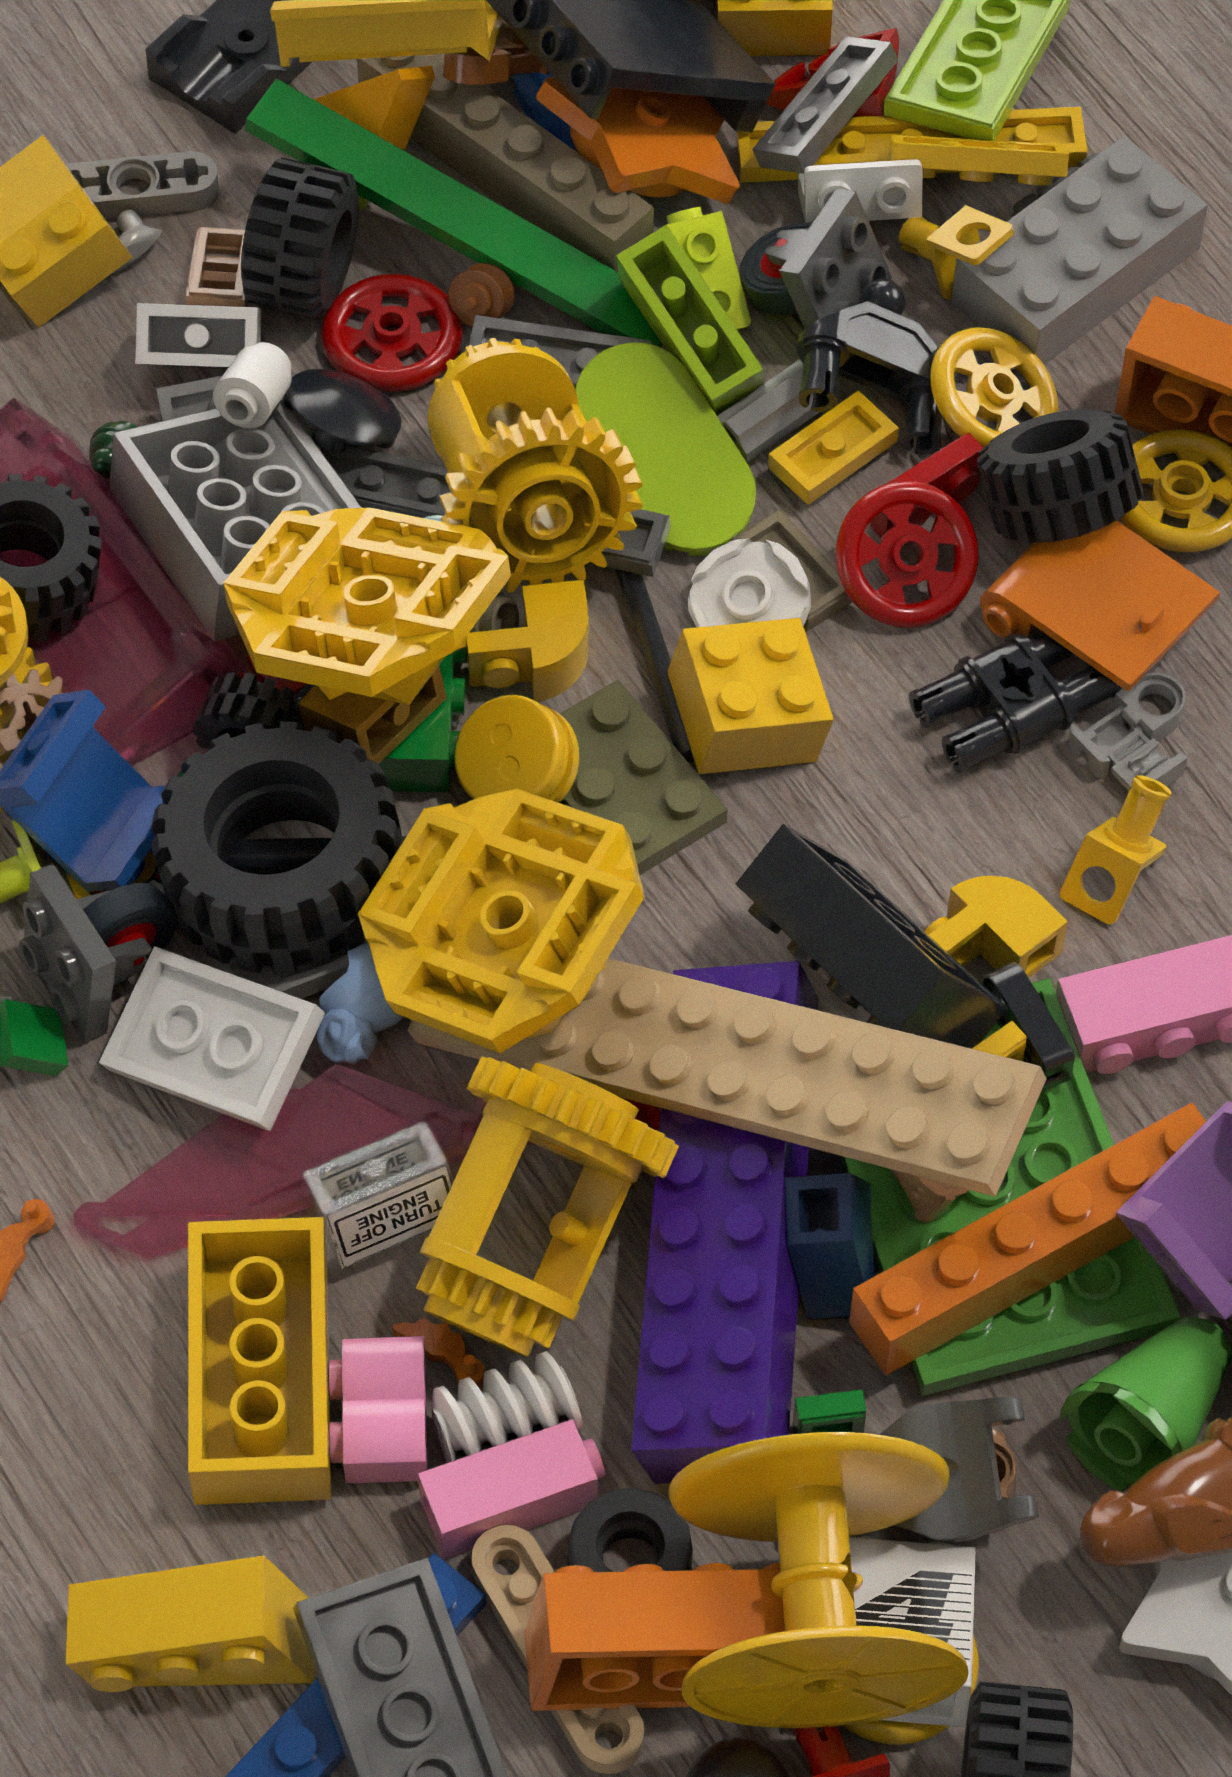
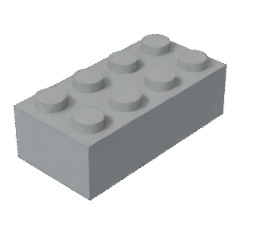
M1123 136L1007 222L1013 226L1014 235L982 263L971 265L956 258L951 302L979 327L1007 333L1024 343L1045 365L1199 250L1208 204L1126 136ZM986 236L984 239H982V240H981L980 242H978V243H981L982 241L986 240V239L988 238V236Z

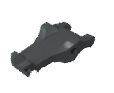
M997 1397L920 1404L906 1412L879 1435L908 1440L933 1450L946 1461L950 1474L947 1489L934 1505L917 1516L893 1526L908 1529L946 1543H956L974 1540L983 1535L1038 1518L1039 1514L1035 1495L1023 1496L1019 1494L1002 1499L992 1433L993 1426L1010 1425L1025 1420L1022 1399L1017 1397Z

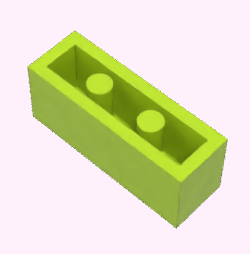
M667 225L616 255L620 282L664 348L677 357L686 367L716 416L764 384V369Z

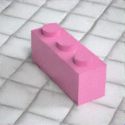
M1232 935L1058 979L1056 995L1086 1073L1095 1071L1101 1074L1115 1073L1125 1069L1134 1061L1157 1055L1162 1058H1174L1185 1054L1196 1045L1219 1039L1222 1042L1231 1043Z

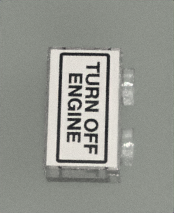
M425 1121L302 1173L316 1217H324L326 1240L341 1269L432 1231L454 1182L448 1161Z

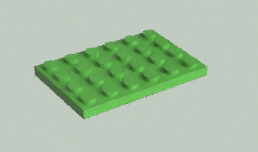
M1050 978L1031 983L1073 1050L1075 1061L1071 1080L1040 1093L996 1197L968 1190L966 1193L956 1197L933 1221L922 1222L915 1219L916 1212L906 1192L889 1168L838 1155L844 1173H852L870 1183L873 1257L879 1274L1114 1145ZM997 1022L982 1041L1001 1029ZM1134 1237L911 1361V1365L922 1396L1155 1335L1178 1320L1180 1315L1161 1267Z

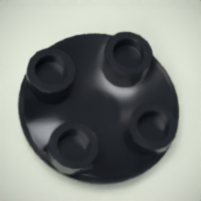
M310 369L299 372L291 378L290 387L283 396V401L287 407L314 429L312 433L313 440L327 450L343 451L347 444L390 448L394 445L401 428L402 420L400 413L394 403L383 392L366 381L343 372L329 369Z

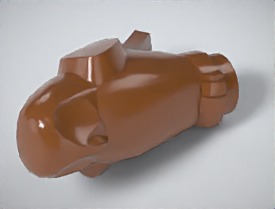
M1232 1416L1227 1421L1217 1418L1208 1424L1204 1441L1185 1449L1155 1466L1139 1478L1124 1494L1118 1491H1109L1101 1495L1099 1500L1090 1507L1084 1516L1080 1528L1082 1545L1094 1561L1105 1566L1131 1567L1166 1560L1183 1561L1232 1552Z

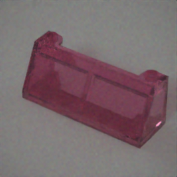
M13 397L0 409V483L7 481L8 474H21L22 480L34 481L35 475L47 477V485L54 488L60 483L72 489V500L82 497L90 506L89 516H96L100 526L99 538H102L97 588L93 602H89L87 614L81 621L72 619L71 629L62 635L58 634L55 630L49 631L48 640L36 643L33 636H28L27 646L33 649V654L40 663L47 662L50 665L52 680L56 676L63 679L62 693L90 690L106 706L93 727L131 766H134L193 733L194 722L209 686L216 677L221 676L225 679L227 673L236 672L242 680L244 674L249 673V671L224 639L212 640L109 490V486L98 473L93 471L91 462L72 437ZM9 550L0 553L1 561L18 567H33L48 562L44 557L26 550Z

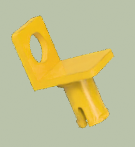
M965 205L942 226L928 222L923 217L907 219L900 230L899 242L903 244L900 247L905 252L914 253L932 261L941 296L947 300H952L956 258L971 265H979L1014 235L1012 224ZM978 229L988 230L990 232L988 238L978 243L981 241Z
M1141 775L1134 777L1131 789L1118 817L1110 818L1086 834L1059 893L1064 901L1108 925H1112L1118 920L1140 871L1160 858L1167 848L1165 843L1150 835L1166 801L1169 800L1172 793L1167 786L1150 777ZM1099 866L1105 868L1113 876L1116 887L1113 896L1109 900L1098 901L1086 893L1082 880L1088 868Z

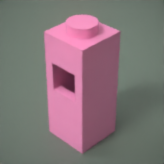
M571 1419L418 1473L419 1496L443 1560L473 1550L477 1539L485 1531L495 1526L513 1525L527 1531L582 1511L588 1502L597 1498L598 1479L605 1477V1469L594 1440L590 1438L582 1441L574 1420Z

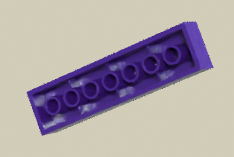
M799 961L673 970L674 975L818 1010L819 998ZM661 1108L659 1132L665 1134V1137L674 1140L675 1144L679 1145V1148L666 1177L661 1178L657 1175L655 1177L631 1451L654 1484L671 1483L673 1478L686 1466L721 1449L754 1440L789 1435L799 1286L787 1246L785 1178L807 1176L809 1149L806 1146Z

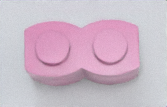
M424 1336L342 1339V1360H329L330 1401L343 1400L342 1422H330L329 1427L331 1463H343L346 1483L418 1481V1473L428 1470Z

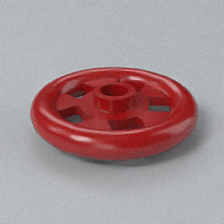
M404 274L376 275L352 284L336 297L332 306L325 313L321 329L323 349L332 366L337 371L360 378L384 392L414 389L439 377L448 369L446 363L449 359L455 360L463 337L462 322L451 309L448 295L436 285L426 280ZM387 297L408 299V306L406 308L396 305L382 306L383 298ZM355 311L368 315L364 320L361 330L346 326L349 318ZM434 315L438 322L439 330L422 333L419 318ZM390 325H396L400 327L398 330L395 331H387L383 329L384 327ZM364 345L371 352L380 356L371 365L354 355ZM415 348H418L425 356L422 360L409 366H404L399 360V357L411 353Z
M896 481L878 486L869 491L851 507L839 529L835 558L841 584L849 598L862 612L872 619L889 626L915 628L941 620L955 610L965 599L977 573L979 551L976 533L968 515L950 495L926 483ZM914 506L924 508L937 516L930 532L922 526L908 522ZM881 513L893 524V527L885 532L879 544H877L865 533V530L871 521ZM906 542L913 544L918 550V559L912 566L905 564L900 558V549ZM938 544L954 546L952 572L937 571L935 569L938 562ZM873 559H877L882 573L889 579L887 583L876 590L871 587L861 568ZM925 580L930 598L921 602L906 603L903 585H913Z

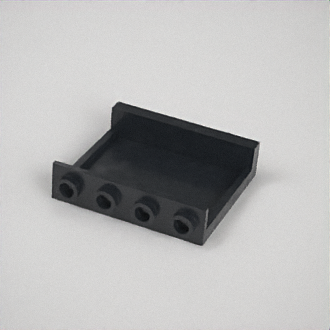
M486 0L590 119H598L611 89L620 88L703 96L734 131L752 133L776 85L699 0Z

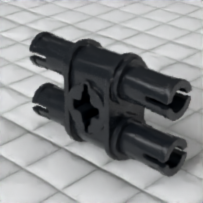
M1040 630L1028 636L1022 633L1010 634L1006 636L1004 643L974 658L966 656L959 659L958 663L954 666V672L922 688L911 691L909 693V702L916 718L921 717L923 714L926 715L920 718V724L925 728H929L936 722L969 706L974 709L978 708L984 717L983 719L952 734L943 736L941 740L948 762L951 763L958 759L959 761L953 763V769L958 773H962L977 763L1002 751L1008 754H1018L1024 751L1026 744L1056 729L1062 731L1069 729L1071 724L1076 721L1077 714L1109 698L1115 697L1116 693L1121 690V687L1092 666L1062 680L1053 678L1047 668L1075 654Z

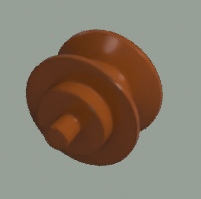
M477 263L453 279L448 292L449 304L461 322L473 327L475 315L501 318L509 312L514 302L513 284L509 276L500 267L491 263Z

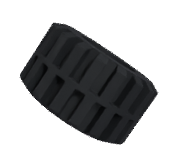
M283 157L274 161L258 186L244 233L241 254V279L244 295L249 303L316 319H321L342 289L356 239L359 198L355 178L352 174Z
M1075 409L1054 412L1027 420L992 439L989 444L982 448L979 452L980 456L977 458L995 530L998 534H1002L1004 538L1018 540V542H1054L1094 532L1115 522L1138 505V501L1142 499L1144 493L1127 422L1124 421L1121 415L1111 413V411Z
M8 474L7 481L0 483V553L9 550H26L48 560L44 564L33 567L13 566L0 560V577L13 587L22 601L27 619L28 636H33L36 643L48 640L49 631L55 630L58 634L62 635L71 629L72 619L81 621L87 614L89 602H93L97 588L102 538H99L100 526L96 516H89L90 506L82 497L72 500L71 488L62 483L58 484L55 488L47 485L48 478L35 475L34 481L22 480L21 474Z
M979 1681L969 1701L961 1777H1071L1073 1707L1067 1691Z

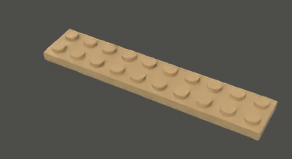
M610 958L606 961V968L599 972L580 1005L563 1015L553 1033L523 1039L502 1053L414 1020L411 1021L407 1029L408 1033L418 1044L478 1060L481 1056L487 1059L491 1057L499 1062L505 1061L519 1069L522 1067L531 1071L534 1063H541L579 1077L621 1098L994 1197L997 1195L1046 1082V1077L1038 1065Z

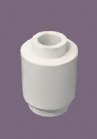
M265 342L256 343L242 349L214 388L213 400L218 412L227 421L238 427L250 429L263 425L291 384L292 368L286 353L279 347Z

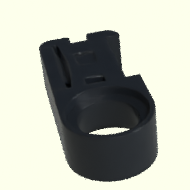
M1013 962L984 974L981 983L1008 1007L997 1021L999 1027L1002 1028L1013 1021L1027 1036L1023 1060L1026 1063L1041 1067L1046 1077L1041 1093L1071 1080L1075 1061L1073 1050L1024 970L1017 963Z

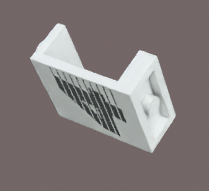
M875 1536L849 1537L852 1572L860 1574L863 1578L861 1587L854 1592L856 1625L898 1628L936 1637L955 1647L964 1656L968 1665L969 1675L967 1681L957 1692L948 1698L926 1708L882 1720L966 1727L972 1687L976 1547L954 1546L940 1541L916 1543L883 1540Z

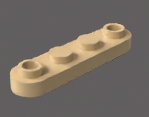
M499 1525L485 1531L475 1542L472 1550V1573L477 1586L486 1594L487 1603L527 1669L524 1631L543 1574L553 1573L554 1570L537 1541L528 1531L513 1525ZM509 1559L516 1562L519 1568L511 1575H501L495 1571L494 1566L501 1560ZM635 1705L619 1706V1709L599 1707L580 1710H551L577 1756L591 1770L603 1774L619 1773L631 1767L641 1755L644 1745V1724ZM604 1731H613L621 1737L622 1741L617 1747L606 1749L601 1747L595 1739Z

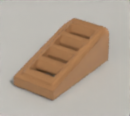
M197 227L186 291V305L248 307L249 302L245 298L241 279V254L245 230ZM207 253H208V254H231V255H240V256H239V257L213 256V255H207Z

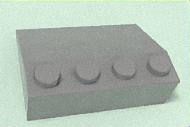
M282 399L267 421L257 428L248 429L233 425L217 409L113 434L109 490L213 641L240 635L227 605L223 583L282 511L307 510L313 516L334 509L362 508Z

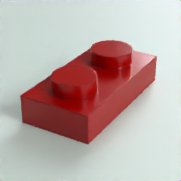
M968 432L888 483L896 481L926 483L944 491L956 502H960L967 498L980 483L981 474L977 458L980 456L979 452L983 447ZM914 506L908 522L922 526L932 512ZM880 513L871 521L870 527L882 537L886 531L893 527V524Z

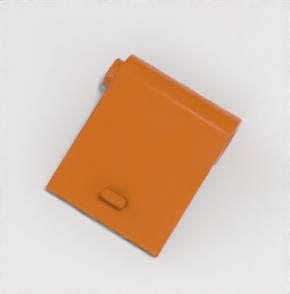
M1116 520L1099 530L1079 537L1054 542H1034L981 595L980 606L983 611L982 618L984 623L997 636L1006 638V636L1013 633H1022L1028 636L1037 627L1129 692L1219 599L1220 591Z

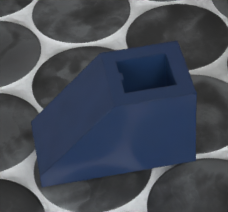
M852 1173L786 1177L787 1246L807 1319L850 1318L853 1288L874 1277L870 1183Z

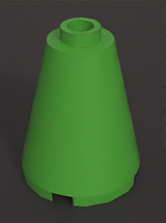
M1195 1316L1181 1317L1074 1388L1060 1409V1421L1066 1416L1068 1417L1072 1432L1067 1436L1066 1441L1071 1451L1088 1471L1110 1487L1123 1492L1129 1484L1133 1485L1155 1466L1196 1444L1232 1360V1350L1223 1330L1208 1319Z

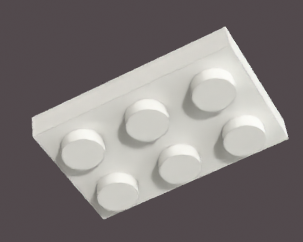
M154 946L99 1063L113 1073L271 1131L325 1012L316 1004Z

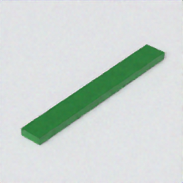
M277 78L247 117L245 131L300 162L352 174L355 178L359 196L477 263H491L500 267L509 276L512 283L602 334L650 340L652 345L661 348L662 343L620 282L618 272Z

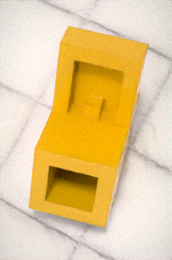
M584 580L522 586L524 627L469 632L466 640L469 687L489 686L492 688H505L515 683L531 681L533 700L535 701L553 698L569 689L581 676L588 659L589 616Z
M980 876L958 883L950 889L947 917L944 916L935 920L926 928L925 932L963 967L981 955L995 970L1015 962L1030 978L1062 954L1068 921L1030 886L1008 877Z

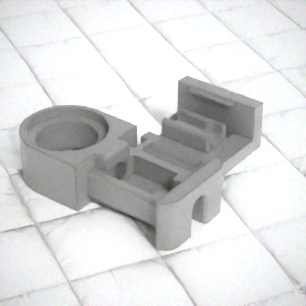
M1146 674L1129 692L1125 689L1117 692L1113 711L1083 732L1072 723L1067 743L1068 749L1077 758L1086 754L1088 757L1087 769L1097 778H1106L1109 765L1113 763L1114 766L1111 767V773L1128 791L1131 789L1133 778L1137 775L1153 778L1165 786L1170 785L1184 775L1187 757L1180 752L1176 756H1171L1167 759L1165 754L1161 756L1156 749L1159 746L1158 741L1173 732L1182 720L1186 701L1182 685L1175 678L1167 674ZM1149 694H1159L1166 697L1172 703L1173 709L1164 715H1152L1142 709L1139 700Z

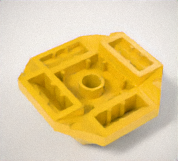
M368 507L334 509L313 516L307 510L282 511L223 584L227 605L257 673L317 685L329 700L350 692L410 705L447 655L466 646L468 633L509 580L511 574L508 555L501 548L497 549L492 540L481 529Z
M513 789L481 796L456 807L448 803L423 809L362 906L358 916L365 938L371 949L385 1000L394 1013L502 1053L523 1039L553 1033L563 1015L580 1005L599 972L606 968V961L645 896L632 840L622 824L520 789Z

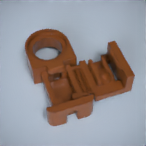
M514 34V44L511 40L498 35L490 61L471 47L468 48L467 53L444 55L443 77L461 84L486 85L508 81V76L539 72L549 75V71L516 34Z

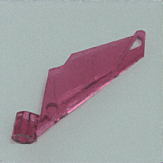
M335 1064L301 1089L289 1090L271 1131L222 1114L105 1202H85L73 1214L76 1229L82 1234L140 1257L150 1259L188 1247V1222L276 1219L314 1207L316 1204L307 1180V1172L420 1124L423 1126L432 1159L423 1163L417 1170L437 1168L463 1160L483 1118L482 1112L486 1102L476 1096L470 1113L435 1099ZM527 1141L526 1144L531 1145L532 1142ZM100 1217H151L124 1235L100 1226Z

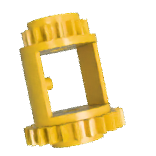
M491 338L487 343L474 347L472 345L465 347V352L455 360L449 359L446 363L448 369L444 377L435 379V390L429 403L427 415L430 437L448 473L445 479L451 491L440 496V502L445 512V515L440 517L441 522L481 529L492 540L497 549L501 548L508 555L511 577L506 582L505 587L509 593H513L522 580H526L528 585L542 584V581L545 579H551L552 583L564 582V575L570 572L577 579L586 580L584 565L592 562L597 566L605 568L607 562L602 551L606 547L614 550H623L625 546L618 531H632L637 527L631 512L642 508L643 504L636 491L642 487V482L635 469L636 464L627 446H622L614 429L604 432L598 418L593 417L586 422L578 405L576 390L567 371L551 355L541 351L536 346L534 348L523 346L520 339L516 338L511 343L499 342L496 338Z
M481 1056L466 1089L486 1102L482 1112L483 1118L429 1237L425 1238L419 1251L420 1254L429 1260L416 1289L429 1295L423 1311L490 1343L528 1357L534 1343L550 1348L562 1319L574 1322L580 1309L578 1303L631 1184L636 1183L642 1171L654 1177L656 1175L661 1178L666 1177L679 1145L675 1144L674 1140L665 1137V1134L649 1128L648 1124L636 1120L635 1117L639 1109L633 1104L597 1085L541 1063H534L531 1071L522 1067L519 1069L505 1061L499 1062L491 1057L487 1059ZM527 1141L584 1166L565 1210L558 1212L550 1222L549 1231L553 1237L533 1281L476 1255Z

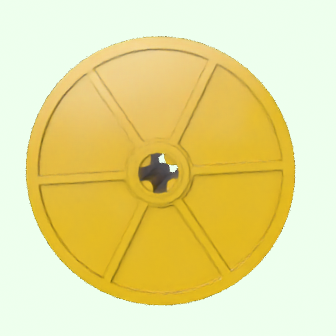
M817 1432L776 1436L737 1444L708 1454L682 1469L673 1478L668 1493L672 1507L685 1521L705 1531L726 1537L778 1542L780 1573L773 1577L771 1589L777 1596L782 1597L785 1631L762 1635L728 1645L707 1655L694 1664L683 1679L682 1696L685 1702L694 1710L704 1715L737 1724L772 1728H818L823 1726L860 1724L904 1715L936 1704L957 1692L967 1681L969 1675L968 1665L964 1656L949 1643L936 1637L910 1630L856 1625L854 1592L861 1587L863 1578L860 1574L852 1572L849 1542L850 1536L874 1532L902 1523L934 1505L948 1487L950 1474L946 1461L933 1450L900 1438L868 1433Z

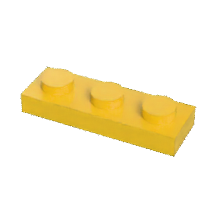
M890 134L889 160H919L923 169V178H935L936 169L959 171V178L966 181L991 182L994 181V173L1018 174L1017 182L1022 184L1051 185L1053 176L1067 177L1069 152L1065 145Z

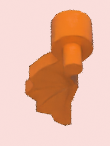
M41 1199L26 1201L20 1214L22 1222L9 1225L0 1231V1302H3L13 1275L26 1259L25 1245L33 1235L47 1233L55 1223L54 1213L45 1201Z
M423 1317L414 1324L408 1322L393 1324L392 1331L395 1337L424 1336L425 1356L431 1361L445 1362L454 1372L457 1387L459 1380L470 1377L483 1392L484 1364L476 1359L475 1356L471 1354L466 1355L461 1333L451 1332L448 1323L434 1324Z

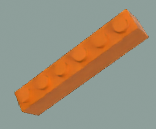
M1191 1102L854 1287L849 1324L886 1376L1133 1239L1135 1236L1116 1215V1212L1202 1127L1206 1120Z

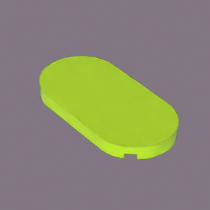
M647 343L619 344L596 355L585 366L578 378L575 388L578 405L586 422L593 417L598 418L604 432L614 429L622 446H627L636 464L635 469L642 482V487L636 490L643 504L641 509L670 516L671 528L664 548L672 552L673 549L680 552H688V556L704 557L708 556L714 549L731 542L734 537L747 530L754 513L756 501V484L752 471L683 363L667 350Z

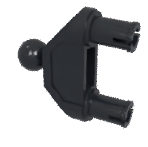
M880 278L868 283L864 287L859 297L858 305L831 313L800 332L797 337L796 350L799 359L803 363V373L798 400L806 408L810 403V395L813 393L811 411L824 412L833 409L838 401L837 387L840 375L902 401V404L907 407L905 433L902 440L903 446L906 450L910 451L914 446V437H917L915 454H932L940 449L942 442V415L935 403L930 380L931 365L938 347L920 323L901 316L906 307L902 288L893 280Z

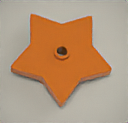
M554 77L546 78L536 95V99L570 125V135L577 151L603 171L609 188L615 193L631 190L644 196L671 197L688 190L729 204L740 187V183L716 138L724 119L703 96L612 88L598 119H590Z

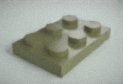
M619 679L560 713L574 730L580 756L575 781L560 803L622 824L632 840L639 875L727 823L728 809Z

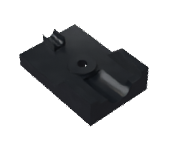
M216 0L200 16L185 14L180 16L145 49L148 77L151 81L234 134L238 133L245 126L247 117L276 78L289 85L312 62H300L299 57L293 58L290 66L281 67L275 22L271 19L270 9L274 1L289 0ZM241 36H243L244 42L239 40Z

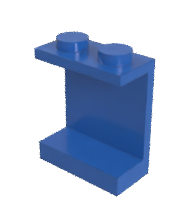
M90 690L56 694L51 697L0 770V806L87 892L114 890L133 883L144 869L145 862L143 859L151 849V842L154 839L151 827L154 810L159 804H163L161 793L166 785L152 787L93 727L106 706Z

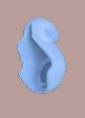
M368 942L347 951L349 959L347 972L320 996L319 1007L325 1012V1015L317 1030L318 1047L322 1054L334 1063L347 1061L355 1065L361 1059H368L377 1044L376 1033L394 1026L403 1018V1016L394 1013L385 1000Z

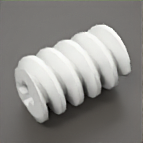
M547 1351L536 1354L534 1374L521 1360L510 1363L509 1384L496 1369H491L484 1373L483 1392L470 1377L459 1380L458 1401L455 1400L444 1386L433 1389L432 1420L446 1463L456 1460V1451L463 1450L469 1456L481 1452L483 1442L488 1441L492 1447L506 1443L509 1433L514 1432L520 1438L532 1434L533 1425L540 1424L543 1429L559 1424V1417L562 1415H566L569 1420L573 1419L577 1430L583 1429L580 1409L571 1383L562 1366H559Z

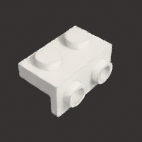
M917 159L807 166L804 174L798 173V195L805 223L813 222L836 189L856 191L868 221L922 217L923 169L921 162Z

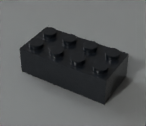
M785 824L781 825L735 883L753 901L748 912L772 932L778 934L783 930L792 939L786 947L796 958L815 971L822 967L831 976L826 986L836 996L855 1009L861 1004L872 1015L866 1023L972 1049L983 1040L1008 1009L848 860Z

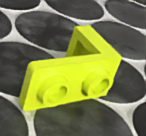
M695 207L667 215V226L736 329L748 327L751 324V318L723 212L718 211L702 215L701 208Z

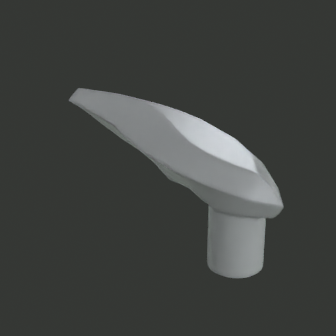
M134 210L123 211L116 220V224L122 232L119 239L133 258L110 275L116 274L135 262L155 243L162 232L160 229L145 226Z

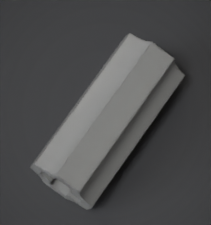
M800 359L717 416L747 463L819 413L811 411L813 393L810 395V403L806 408L799 403L798 395L801 389L803 363Z

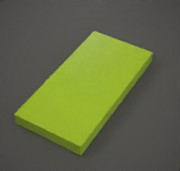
M943 0L884 100V115L969 139L995 141L1068 12L1071 0Z

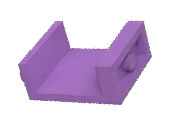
M1228 1101L1116 1212V1215L1191 1305L1199 1311L1224 1320L1232 1314V1286L1229 1283L1232 1280V1102Z

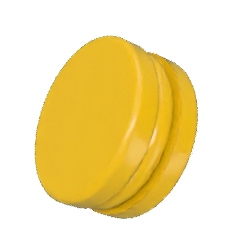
M505 695L487 701L469 716L458 735L454 761L458 780L464 791L473 800L485 795L520 789L560 803L575 781L580 756L574 730L561 714L528 697Z

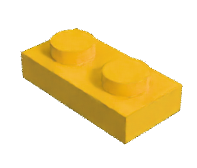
M858 390L770 452L768 468L809 505L895 444L898 440L899 427Z

